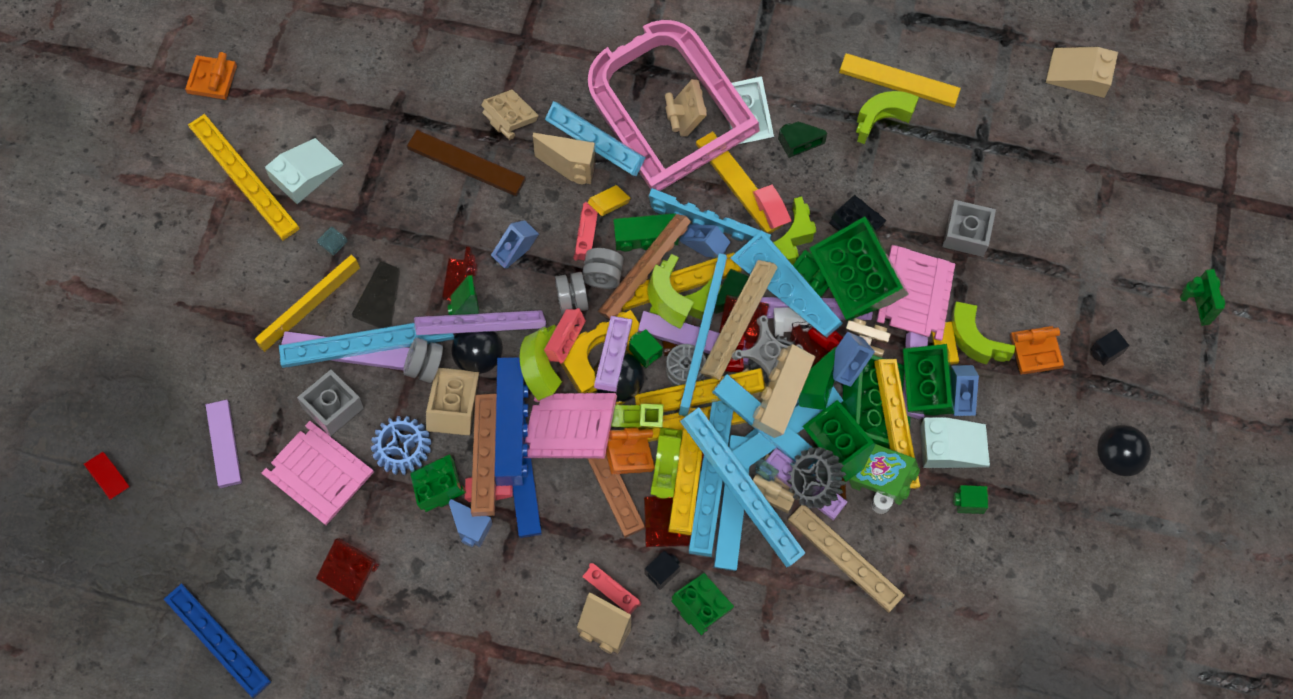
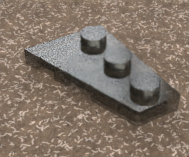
M382 261L379 262L352 312L353 318L380 329L392 327L395 298L400 277L399 268Z

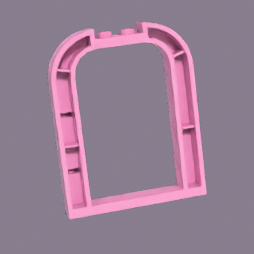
M660 20L644 25L643 35L636 36L630 43L618 47L613 53L607 47L594 59L588 74V86L595 106L616 138L646 157L639 173L650 189L653 188L658 191L663 190L760 131L759 122L696 32L687 25L672 20ZM660 45L672 46L683 55L733 128L666 169L609 86L610 78L615 71Z

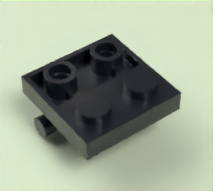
M854 195L833 214L829 224L840 231L865 216L872 224L875 232H877L887 220L869 207L862 199Z

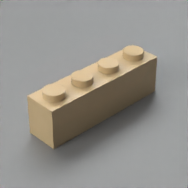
M794 344L781 350L780 355L777 357V360H779L777 367L770 373L769 379L771 381L769 386L764 389L761 395L762 403L753 414V427L774 438L784 434L815 359L814 355Z

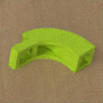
M889 91L869 99L863 105L858 115L857 123L859 125L856 133H859L857 142L865 144L873 125L880 119L896 118L909 123L919 97L907 92Z
M671 254L668 261L663 260L660 266L655 265L648 282L647 292L649 301L657 314L668 323L681 329L694 301L677 293L670 283V276L679 257Z
M956 302L952 309L950 322H952L955 341L958 347L971 359L986 365L990 358L1000 362L1010 361L1014 354L1015 345L985 338L976 327L977 306Z
M555 324L548 328L544 326L536 332L525 336L520 348L522 375L528 388L538 401L553 395L562 383L561 379L552 369L544 351L556 329Z
M615 405L611 427L663 428V405Z
M660 428L651 495H656L659 498L674 496L682 430Z

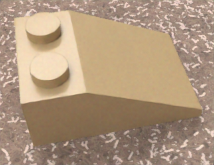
M1100 47L1054 48L1046 83L1104 98L1112 83L1118 52Z
M533 133L535 157L570 181H574L577 184H591L596 164L595 143Z
M438 368L433 379L426 411V431L470 436L479 372Z
M589 593L577 626V630L580 633L579 636L587 642L591 643L593 640L601 644L599 647L607 653L615 652L618 654L631 631V615L598 596Z

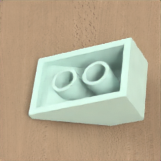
M762 77L733 82L732 85L759 122L760 129L758 133L739 144L774 137ZM728 122L730 130H732L733 128Z
M314 138L281 153L265 166L269 178L298 204L342 167L343 163Z
M952 418L923 419L920 425L923 468H975L990 466L986 424Z

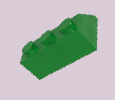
M947 344L903 348L908 412L931 416L955 414L950 352Z
M838 400L802 426L817 447L833 452V455L840 458L838 463L844 465L841 472L846 473L842 477L845 482L865 468L875 447L873 440Z

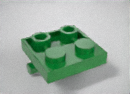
M804 250L793 266L822 298L829 289V286L813 255Z
M1215 269L1205 270L1201 277L1197 276L1192 281H1189L1180 295L1181 301L1184 302L1191 297L1195 298L1201 326L1210 325L1225 307V299L1221 296L1219 289L1220 279L1216 276Z
M450 454L410 473L417 506L421 510L424 509L425 512L439 506L442 508L449 504L450 499L453 500L466 494L464 486H460L454 459Z
M705 573L677 591L671 600L674 606L681 612L680 616L688 625H692L701 636L708 631L707 628L734 608V605Z

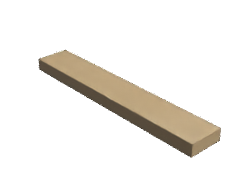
M757 261L700 371L704 376L717 380L721 379L732 357V353L735 352L778 268L774 263Z
M801 505L789 517L788 522L888 613L905 596L807 506Z

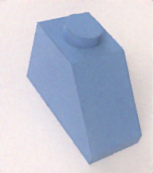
M525 220L511 223L491 256L506 269L530 249L539 233Z
M690 224L687 231L679 239L681 243L698 253L712 258H718L719 253L724 254L730 244L728 238L716 225Z
M850 332L845 334L835 349L833 379L851 387L875 353L864 338Z
M973 365L952 366L951 376L955 410L953 415L976 416L979 375Z
M450 499L449 506L458 534L462 539L461 542L470 547L474 545L481 547L492 526L491 518L488 516L472 517L471 508Z

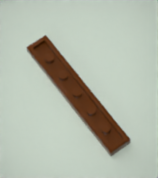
M416 130L407 145L408 150L516 197L526 181V178L518 173L419 130Z

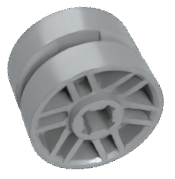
M589 249L585 255L582 272L584 282L596 288L612 289L618 287L624 261L623 256L610 249Z
M582 272L570 274L571 283L568 282L566 275L555 276L562 315L566 309H573V304H575L576 309L580 308L581 311L588 310Z
M415 337L405 360L403 374L412 378L417 377L419 374V380L431 383L441 361L443 346L431 342L427 347V340Z
M681 344L669 352L666 361V377L673 387L686 384L695 350L694 345ZM704 353L696 382L703 381L704 375L700 373L706 362Z

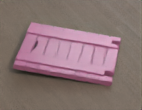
M891 245L889 258L909 295L889 306L879 309L876 322L884 324L885 318L890 319L889 326L929 337L932 331L935 332L934 339L942 341L955 263Z
M616 393L553 394L539 401L534 397V401L540 403L539 405L532 406L528 424V437H525L524 442L530 448L528 449V457L524 458L605 459L617 398Z
M309 421L305 425L309 429L308 433L305 435L300 431L271 462L275 468L272 471L265 468L261 474L324 525H327L374 471Z

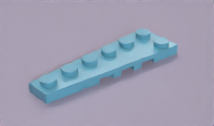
M652 188L650 191L649 200L651 208L659 214H665V212L669 214L676 213L686 216L692 221V224L716 225L722 233L730 234L733 239L743 241V239L750 241L761 231L725 217L721 220L715 212L709 210L701 212L699 208L695 207L696 205L689 202L684 205L680 204L676 197ZM764 232L771 240V234Z
M762 230L731 257L749 275L758 260L774 263L778 268L767 289L826 338L843 324Z

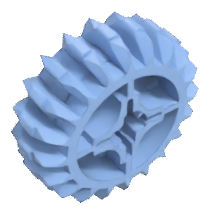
M397 416L396 422L389 418L387 426L381 423L382 431L375 430V434L378 437L372 438V443L375 445L371 446L372 452H375L373 458L378 460V466H384L386 472L392 469L395 475L399 470H401L403 475L406 474V469L414 472L413 466L415 465L421 468L422 463L420 460L427 461L428 457L425 454L431 452L430 447H428L431 445V439L428 438L429 432L424 431V425H418L417 419L410 422L408 416L404 418V421L401 420L400 416ZM400 431H408L413 433V435H402ZM393 435V440L387 444V447H384L387 439ZM398 438L404 444L405 452L402 451V448H399ZM418 443L416 451L410 456V450ZM391 455V456L393 457V456L399 455V456L403 457V459H402V460H395V459H392V458H390V457H388V456Z

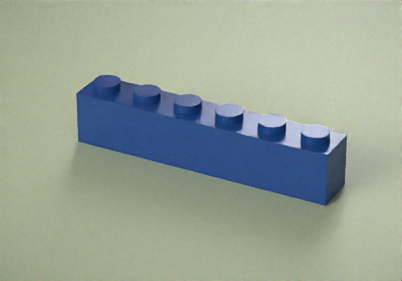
M520 357L497 358L496 486L523 485V477H528V466L524 464V457H528V444H524V437H528V424H524V417H528V404H525V398H529V388L525 385L522 375Z

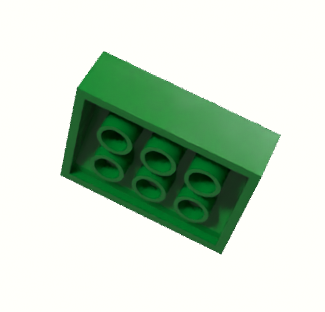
M865 216L809 248L847 321L889 306L909 295L872 224Z
M872 355L852 386L843 384L842 405L875 444L890 449L874 361L884 358ZM897 363L903 391L904 365ZM907 416V418H908V423H909V429H910V418H911V417H910V416Z

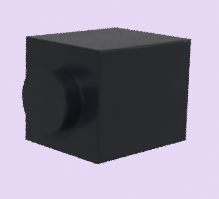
M1115 329L1097 340L1090 350L1093 357L1104 366L1124 354L1130 345L1119 331Z
M664 550L645 568L644 574L661 590L680 572V561L674 554H668Z

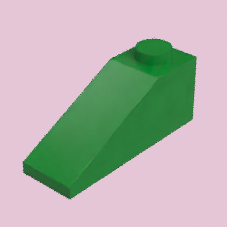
M472 275L467 276L451 295V304H448L449 315L479 314L478 299Z
M834 347L810 369L798 398L799 407L826 409L835 381L833 379L835 349L837 347Z

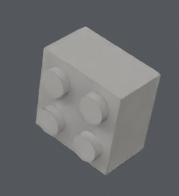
M954 200L942 247L984 257L989 246L996 209Z
M329 370L297 397L302 409L329 436H332L363 409L360 397L332 370Z

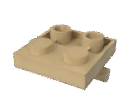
M691 79L675 99H673L672 93L665 94L667 104L665 109L667 118L671 122L672 131H680V136L688 137L707 116L699 80Z
M513 90L487 98L482 103L484 108L482 113L490 120V124L498 132H502L509 140L515 136L512 132L513 130L536 122L539 116Z
M856 318L853 321H848L845 331L864 338L869 345L872 340L883 344L888 343L890 333H887V328L875 325L874 328L865 326V321ZM871 346L875 351L873 355L882 358L884 350Z
M769 454L766 455V457H765L763 463H764V462L766 461V459L770 456ZM761 465L753 482L771 506L789 513L795 500L793 498L795 493H791L789 491L790 487Z

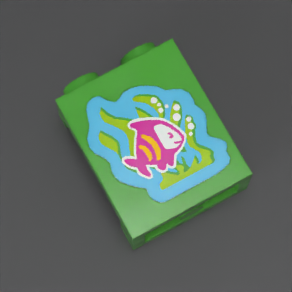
M875 444L865 468L852 477L849 482L853 489L860 491L864 487L893 498L896 504L901 505L903 499L906 500L908 498L910 485L913 480L915 481L918 478L920 469L916 458Z

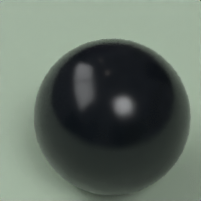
M495 331L457 333L452 343L451 353L455 364L461 370L482 374L492 370L497 365V358L502 357L503 346Z
M625 352L616 392L596 388L597 392L605 394L616 393V402H626L633 399L639 394L644 384L645 374L642 364L634 355ZM600 359L598 360V362L596 363V365H595V367H594L595 379H596V375H597V371H598Z
M1128 425L1114 426L1105 431L1098 441L1097 451L1099 459L1114 474L1120 476L1136 475L1142 472L1150 461V443L1143 432L1135 427Z

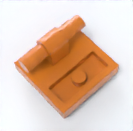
M219 52L218 58L196 55L185 88L187 94L226 100L237 67L236 62L226 60L227 54L224 52Z
M1053 326L1011 332L1010 339L1012 345H1015L1014 353L1020 375L1063 368L1064 363L1056 336H1060L1058 327L1053 328Z
M636 427L610 430L606 455L611 475L652 472L655 469L647 439L653 437L652 429H638Z

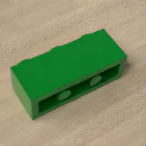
M676 213L613 219L616 251L628 252L639 248L648 250ZM679 237L674 242V245H678Z

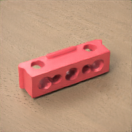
M587 202L583 203L574 252L575 261L578 259L585 260L586 252L592 249L598 212Z
M580 308L576 310L566 309L544 349L550 361L559 363L565 361L586 322Z
M594 563L589 564L590 568L583 575V578L630 615L637 606H641L640 600Z

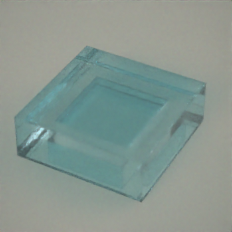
M332 226L317 240L318 244L333 256L348 242L347 238Z
M761 458L756 464L755 472L765 480L775 481L777 479L779 471Z

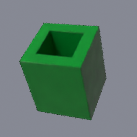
M647 329L641 333H635L630 338L629 350L645 368L662 356L663 347Z
M960 485L953 494V505L957 506V513L984 514L988 509L987 486Z

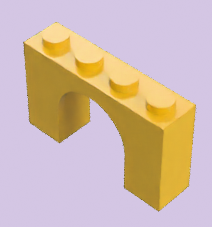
M629 310L627 312H620L616 317L632 319L626 351L632 354L629 350V341L637 333L639 322L632 311ZM602 322L594 330L581 333L574 342L565 361L560 363L578 393L597 392L596 388H594L595 372L588 362V356L594 347L605 343L609 322Z

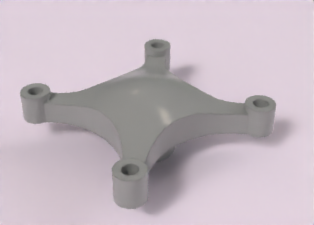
M763 315L757 319V324L760 326V334L755 345L748 350H736L732 353V358L734 360L749 358L755 361L765 370L769 379L771 371L777 367L779 362L777 357L780 355L781 350L788 346L778 342L772 336L767 324L768 318ZM796 345L797 347L803 349L801 345Z

